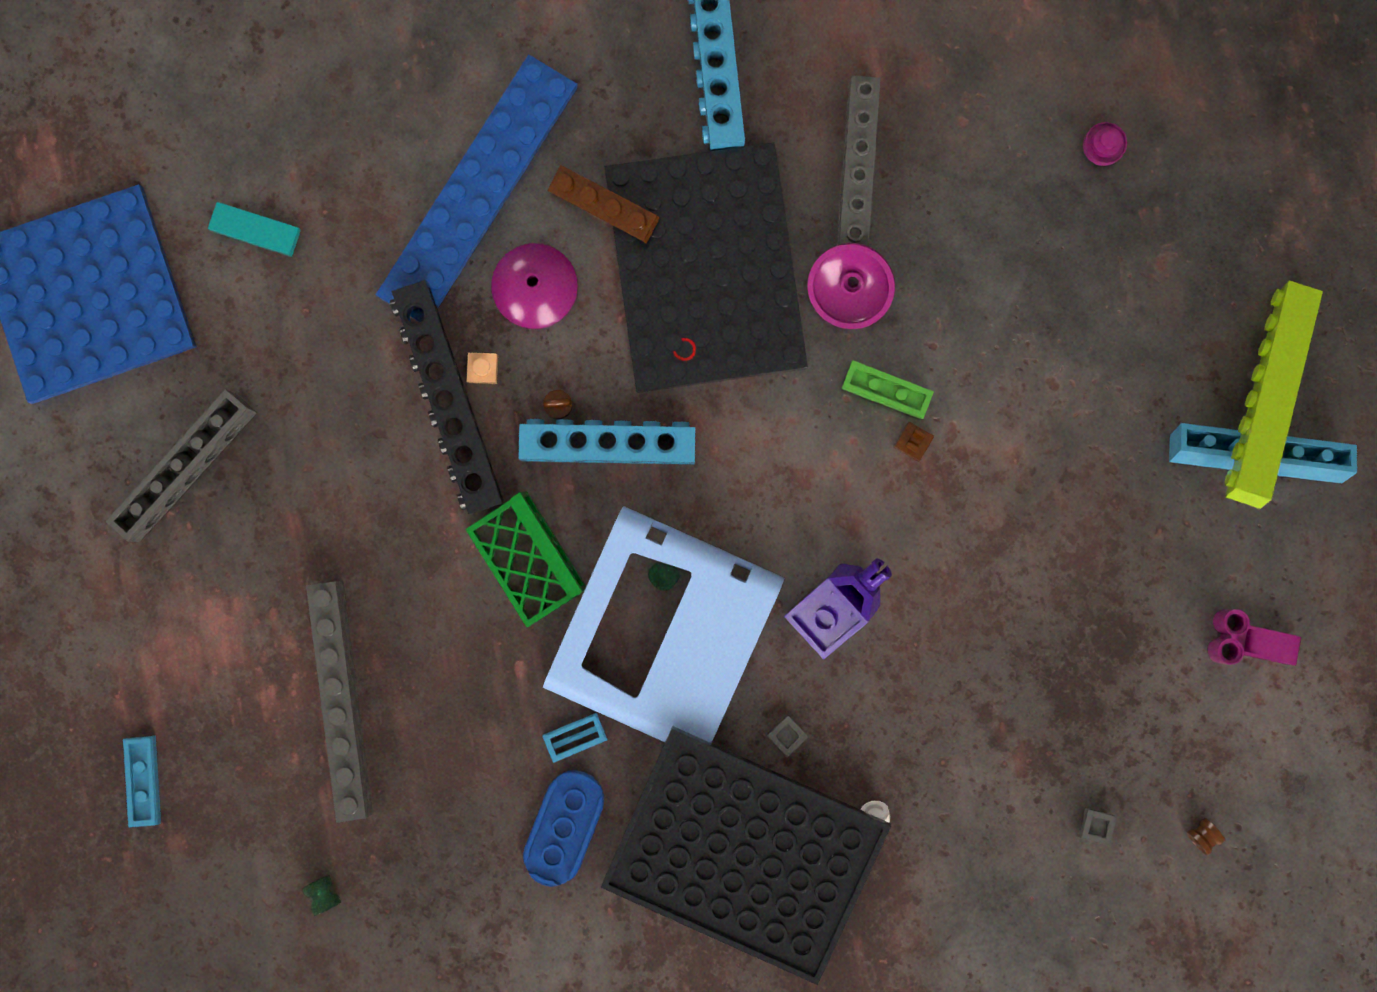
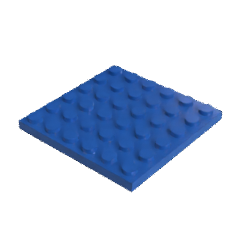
M138 184L0 232V320L27 403L34 404L196 348L144 189L141 185Z

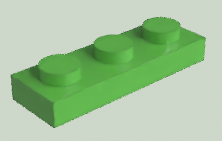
M853 360L841 389L921 420L924 419L934 391Z

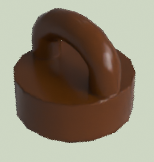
M562 390L550 391L544 398V410L554 419H563L572 410L573 403L571 397Z

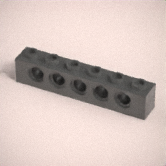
M852 75L848 85L837 245L859 243L869 246L881 79L879 77Z
M225 389L105 522L126 541L140 542L257 412L236 393Z

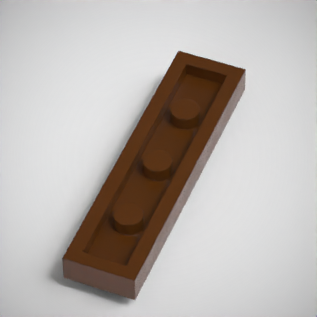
M560 165L547 190L645 243L648 242L660 219L656 214Z

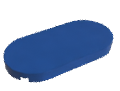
M578 770L564 772L551 782L546 791L523 853L524 864L532 879L542 885L558 886L566 883L580 869L604 806L602 787L592 775Z

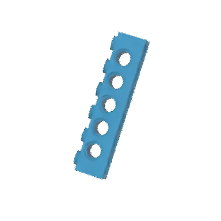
M688 0V4H694L695 14H690L691 32H697L698 42H693L694 60L700 59L701 70H696L697 87H703L704 98H699L700 115H706L707 126H702L703 143H709L710 151L744 147L745 136L730 1ZM711 3L716 6V9L706 11L702 6ZM708 31H715L720 36L716 39H709L705 34ZM716 58L721 60L723 64L719 67H712L708 64V61ZM715 86H721L726 92L723 95L717 96L711 92V89ZM718 114H724L729 120L724 124H719L714 120V117Z
M527 419V424H519V460L526 462L694 465L695 427H689V422H672V427H661L660 422L644 421L643 426H631V421H614V426L602 425L600 420H585V425H573V420L561 419L556 420V425L544 424L542 419ZM548 433L557 435V443L552 448H546L542 445V439ZM575 434L586 436L587 442L584 447L579 449L572 447L571 439ZM606 434H611L616 438L615 445L610 449H604L600 446V439ZM633 435L644 437L645 444L641 449L635 450L629 446V439ZM661 436H671L674 439V446L669 450L659 448L657 442Z

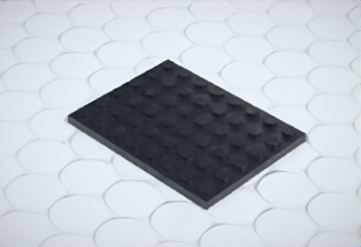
M775 142L604 166L608 190L660 217L647 243L613 226L637 393L808 368ZM681 338L692 340L696 346V353L690 360H679L673 353V351H676L678 356L682 358H687L693 353L692 344L688 341H682Z
M672 726L601 888L818 985L890 831L891 823Z

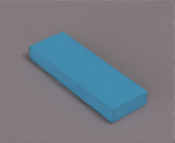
M156 735L124 738L128 828L161 824Z

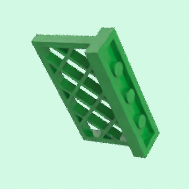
M526 491L519 492L510 498L511 500L465 530L523 623L528 628L576 596L582 594L587 586ZM511 507L518 516L515 528L501 525L503 512ZM497 517L496 523L489 522ZM521 523L523 524L526 530L520 529ZM483 525L495 527L492 543L482 541L476 530ZM500 529L514 532L511 548L497 545ZM519 533L529 535L533 540L531 552L516 549ZM485 546L491 547V548H490V553L488 552V550H487V548H486ZM537 548H538L539 552L541 553V555H540V554H536ZM496 549L510 552L507 568L497 566L493 560ZM515 553L530 556L527 572L512 569ZM535 558L543 559L548 564L546 577L531 574ZM501 571L506 572L505 577L503 576ZM552 572L555 575L556 579L551 578ZM511 573L526 577L523 592L512 590L510 587ZM530 578L545 581L542 597L527 594ZM550 582L560 584L566 596L559 601L548 599ZM526 598L541 601L539 613L531 619L524 609ZM546 603L552 604L551 606L545 609Z

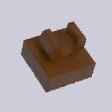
M908 422L893 448L919 462L934 436Z

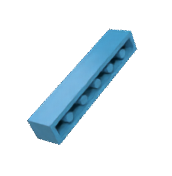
M1181 423L1170 434L1169 462L1233 469L1235 460L1231 459L1234 446L1240 441L1241 433L1233 429ZM1287 436L1277 476L1342 484L1357 473V445Z

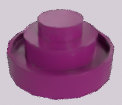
M1110 122L1098 123L1091 127L1083 141V150L1088 160L1100 166L1114 164L1123 156L1127 148L1126 134L1122 128Z

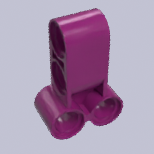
M1222 609L1215 614L1213 625L1216 631L1221 634L1220 637L1213 639L1208 645V655L1212 661L1234 665L1239 663L1243 656H1249L1281 664L1297 665L1302 637L1250 626L1248 615L1238 609ZM1230 615L1235 619V626L1232 629L1227 625ZM1225 644L1230 648V653L1226 658L1222 655V647Z

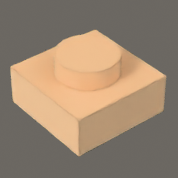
M468 353L467 382L497 384L498 355L492 353Z

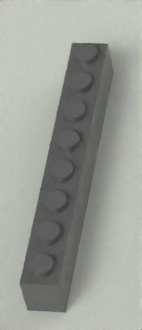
M340 581L306 585L336 823L366 819L373 814L344 585Z

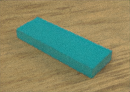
M216 202L208 229L212 232L290 257L293 255L301 232L298 227Z

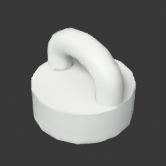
M881 801L867 802L860 809L890 822L888 806Z

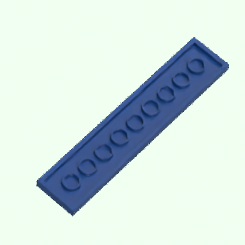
M528 54L377 291V297L390 304V300L394 299L391 291L426 280L430 285L437 308L440 306L578 88L577 83ZM420 308L414 309L410 317L420 323L424 318V311Z

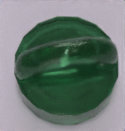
M657 561L650 568L648 577L656 588L667 591L677 583L680 573L675 566Z

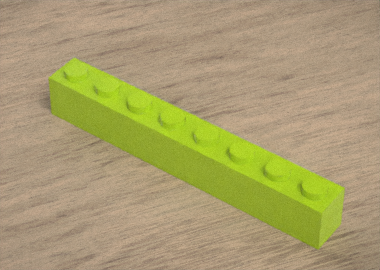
M1289 280L1282 289H1277L1272 297L1273 313L1267 318L1264 330L1268 331L1267 336L1262 341L1258 350V355L1261 356L1260 364H1257L1251 380L1255 382L1253 390H1250L1245 400V407H1248L1247 414L1239 424L1238 433H1241L1240 441L1234 446L1231 459L1235 460L1233 469L1228 471L1224 485L1228 486L1226 498L1259 509L1272 500L1323 293L1321 290Z

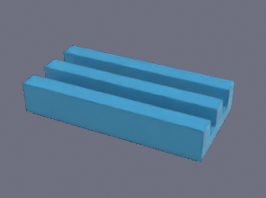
M597 712L542 735L553 763L608 740ZM593 721L595 724L591 728L555 743L551 742V738ZM595 732L599 734V737L559 754L555 752L556 748Z

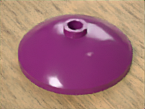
M530 243L510 250L501 258L492 276L491 290L498 310L507 320L522 328L543 329L558 323L570 312L577 297L578 282L571 262L563 253L549 245ZM536 278L538 283L536 286L530 287L527 284L528 280Z
M843 243L829 248L817 258L809 273L808 294L814 309L824 320L837 327L858 329L872 325L888 311L895 294V278L887 260L875 249L859 243ZM856 277L859 283L853 285L849 282V278Z

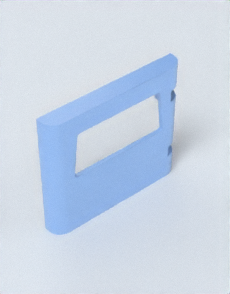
M623 506L552 663L543 688L663 742L666 741L672 726L712 743L779 594L784 577ZM651 527L667 533L662 544L647 537ZM632 553L688 570L692 573L689 584L637 697L627 694L582 667V662L628 558ZM734 564L750 570L746 581L730 574Z

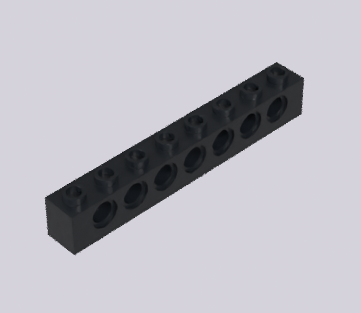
M423 280L391 291L394 299L390 300V305L395 317L400 316L403 327L399 328L404 344H410L413 355L409 356V360L414 372L419 371L422 382L418 384L423 399H429L432 410L428 411L429 418L433 427L439 428L442 438L438 439V444L442 454H448L451 465L447 466L451 481L453 483L457 482L461 493L457 494V498L462 511L467 509L469 515L505 503L429 283ZM420 308L424 311V318L420 323L414 324L410 320V314L414 309ZM425 336H431L434 340L432 349L426 352L422 351L419 345L420 340ZM436 363L441 364L444 370L443 375L439 379H432L429 375L430 367ZM444 391H450L453 395V402L448 407H442L439 404V395ZM458 418L463 424V429L459 434L452 435L448 430V424L452 419ZM463 446H468L472 450V458L467 463L461 462L457 455L458 450ZM473 473L478 474L482 479V485L478 490H472L467 485V479Z

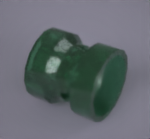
M329 875L302 888L304 896L312 898L310 909L314 916L341 903L339 895L330 890L333 882Z

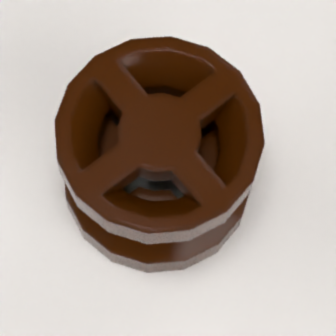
M1207 818L1200 821V826L1197 829H1190L1186 833L1193 844L1206 856L1212 853V848L1216 844L1221 845L1226 841L1221 832Z

